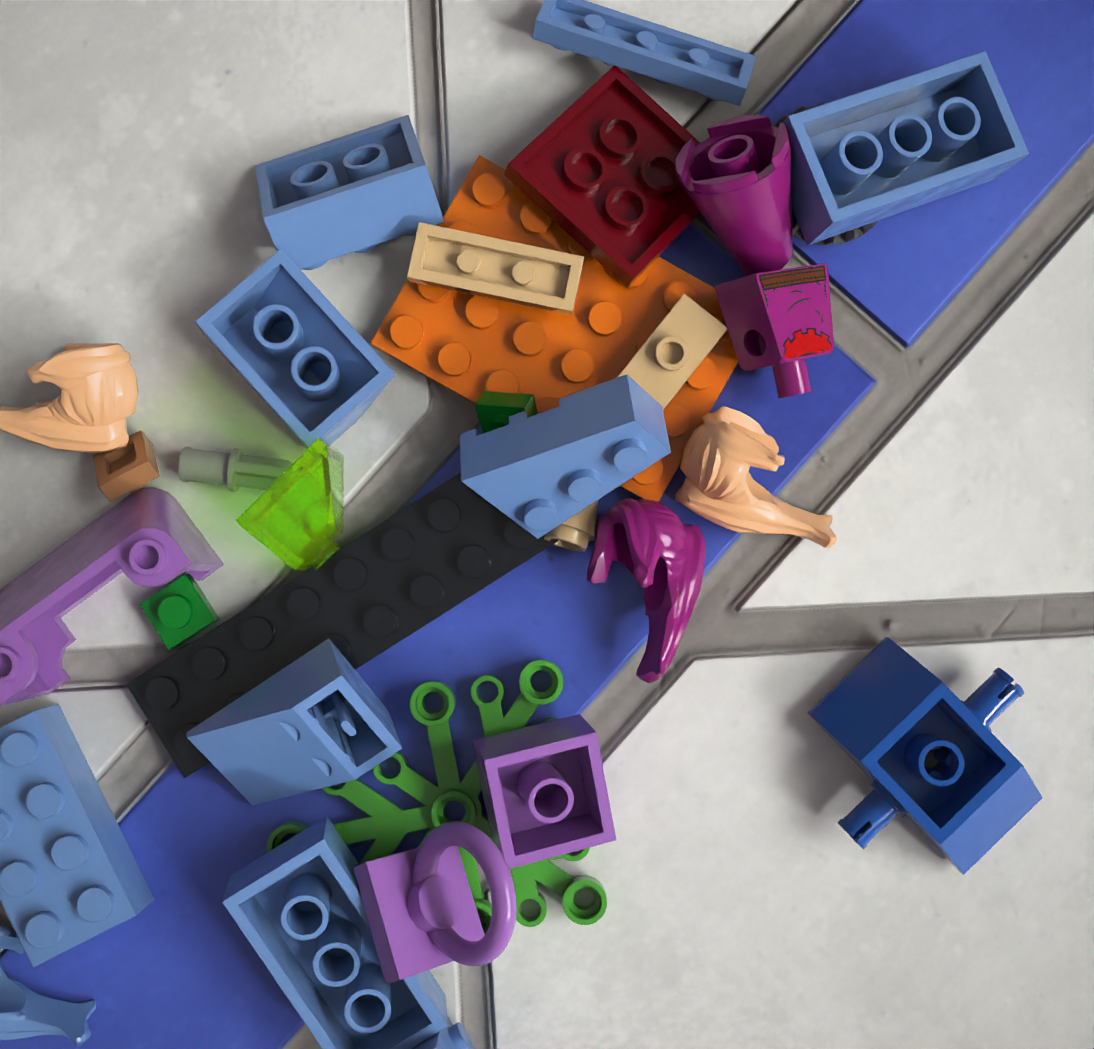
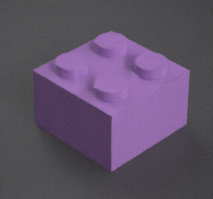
M580 714L472 741L491 838L502 853L509 869L616 840L597 732Z

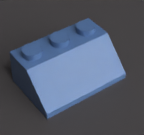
M409 115L255 165L262 216L277 252L282 248L292 261L303 270L317 269L328 260L352 252H368L376 248L380 243L404 235L415 236L419 222L431 225L444 222Z
M282 248L195 321L210 343L314 458L352 427L395 377V373Z

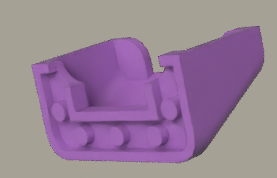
M153 487L142 488L132 492L0 589V706L50 694L70 679L67 672L62 669V657L66 647L76 641V638L61 617L124 572L135 584L144 587H157L172 581L183 572L189 573L197 581H203L224 565L177 499L169 492Z

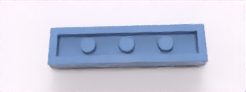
M544 0L535 19L532 39L550 44L556 49L572 51L600 60L611 67L615 65L652 77L660 83L673 84L704 94L712 100L725 101L738 106L742 103L756 59L754 55L585 0Z

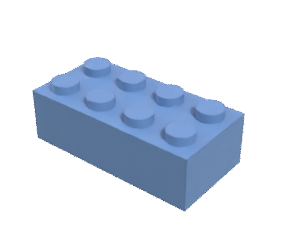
M986 51L790 115L783 122L791 143L792 210L807 246L994 180L1029 155Z
M59 704L34 710L0 727V901L34 968L136 916L155 900Z
M327 816L230 875L222 903L322 1049H412L448 1026L446 995L429 970L396 982L385 983L353 869L359 863Z

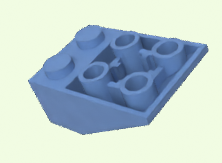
M330 639L313 648L186 732L187 738L252 806L355 780L402 749L388 709Z

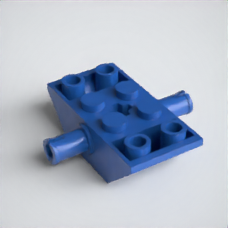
M885 637L808 712L817 724L873 781L870 784L873 790L837 823L864 850L867 844L897 814L901 817L906 815L955 868L964 875L1043 798L1024 766L991 733V728L989 727L1018 697L1024 694L1022 687L1017 683L1013 686L1011 683L1014 679L1004 670L997 667L993 674L963 702L939 678L889 637ZM931 749L935 750L933 756L937 761L933 768L924 765L926 754Z

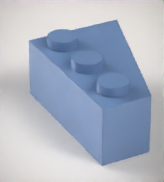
M627 374L559 398V407L531 417H528L526 411L509 416V424L480 435L476 429L459 434L461 481L537 539L671 453L662 406Z

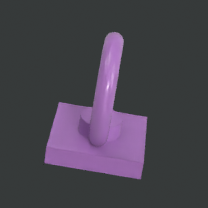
M447 822L441 824L428 833L419 848L368 861L353 867L386 984L405 979L452 961L466 966L488 964L503 953L512 937L516 922L517 904L514 883L509 867L496 844L484 832L468 823ZM458 846L466 849L477 860L489 885L492 900V916L489 929L485 935Z

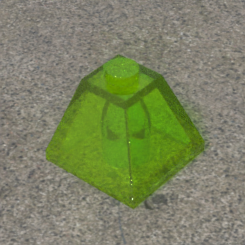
M318 438L235 521L294 570H306L310 565L315 570H318L339 550L340 547L334 541L344 532V455L334 446Z

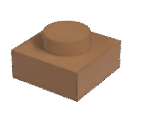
M142 430L128 437L129 440L126 447L93 455L98 487L110 502L128 492L132 493L144 488L151 480L160 476L153 444Z

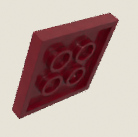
M615 65L512 159L504 173L515 186L627 288L701 214L681 185L676 173V158L682 147L691 139H693L695 147L700 142Z

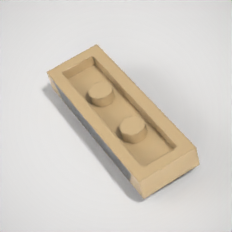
M419 222L407 278L409 282L573 315L584 256Z

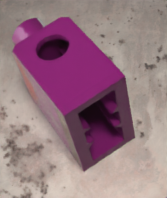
M827 263L755 273L714 285L740 367L745 371L772 366L778 399L812 392L805 359L832 353L834 348Z

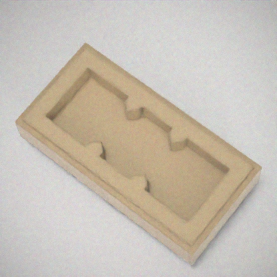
M683 294L618 377L627 374L652 396L664 410L728 328L686 294Z

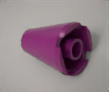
M761 114L737 116L718 122L707 128L708 139L696 147L693 139H691L682 147L676 158L678 179L744 274L752 275L782 270L793 254L791 143L786 126L781 122L779 128L772 126L769 116Z

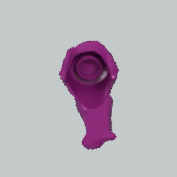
M628 498L615 502L614 506L598 520L594 548L587 569L586 580L592 584L598 582L605 583L612 560L622 563L636 578L638 584L643 587L645 615L649 617V634L646 650L637 669L636 676L647 683H653L664 676L665 671L671 664L692 615L701 589L706 553L705 540L698 525L682 524L681 518L661 502L647 499L636 501Z

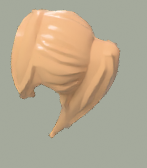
M68 343L65 345V352L57 353L46 361H37L27 369V374L34 384L46 381L60 387L61 394L57 399L42 403L36 402L33 406L28 407L0 405V430L58 450L84 453L113 451L126 447L129 440L126 418L134 414L139 393L137 376L130 363V353L125 351L121 344Z
M725 406L702 417L703 424L692 432L684 446L680 469L686 475L683 486L676 493L675 501L697 515L737 533L791 534L808 539L824 548H830L836 543L837 537L829 527L833 520L832 515H817L794 507L778 499L753 480L749 473L750 466L776 472L779 466L784 465L785 459L783 455L777 454L779 447L775 439L771 435L766 434L758 422L740 411Z

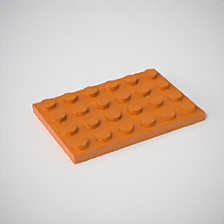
M479 155L443 216L444 222L438 226L584 256L573 315L409 282L407 279L370 344L472 404H475L483 391L533 394L539 414L559 407V398L617 378L683 294H686L726 327L727 325L715 288L661 257H658L628 288L625 287L504 175L505 169ZM728 329L663 410L671 453L618 487L639 499L660 500L682 461L686 442L692 432L703 424L702 417L710 412L738 363Z

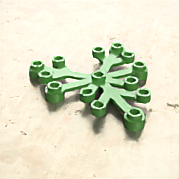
M536 659L529 662L520 674L519 687L521 692L505 716L503 715L501 700L504 696L502 681L492 674H484L478 677L471 687V697L474 703L479 706L485 737L524 728L538 705L548 704L556 700L561 694L564 684L560 668L554 662L547 659ZM539 670L548 672L552 677L551 686L544 691L536 690L531 684V676ZM429 680L422 683L414 690L410 699V710L413 717L419 723L427 726L438 785L408 766L407 758L400 751L390 756L397 759L400 763L401 769L398 775L388 776L384 774L381 769V763L373 768L375 777L381 783L396 785L424 805L402 809L359 779L348 781L341 787L332 785L322 788L330 795L342 796L370 815L332 823L346 845L376 839L359 865L392 855L407 832L430 828L417 848H419L430 831L447 822L468 823L484 832L492 840L488 819L482 816V804L478 797L482 788L476 760L462 781H460L448 720L454 712L456 699L452 689L442 681ZM484 681L493 682L498 688V696L492 701L482 700L477 693L480 683ZM429 692L439 693L444 699L443 709L438 712L429 711L424 705L425 695ZM548 717L543 719L539 724L557 720L559 718ZM450 801H459L465 807V815L460 819H451L445 813V805ZM295 820L280 824L268 838L267 853L284 843L286 834H299L307 829L308 826ZM458 846L476 909L483 912L487 919L486 923L482 926L485 935L491 922L492 903L483 898L476 859L466 849ZM590 847L511 868L516 893V920L521 925L534 927L545 919L547 903L545 897L538 891L536 880L562 897L564 912L574 923L590 925L602 918L607 908V897L603 885L596 878L587 875L574 878L550 862L551 860L561 858L568 861H579L588 854ZM587 888L594 893L595 898L591 904L581 906L574 901V894L579 889ZM527 899H533L540 904V912L533 917L525 916L520 911L521 903Z

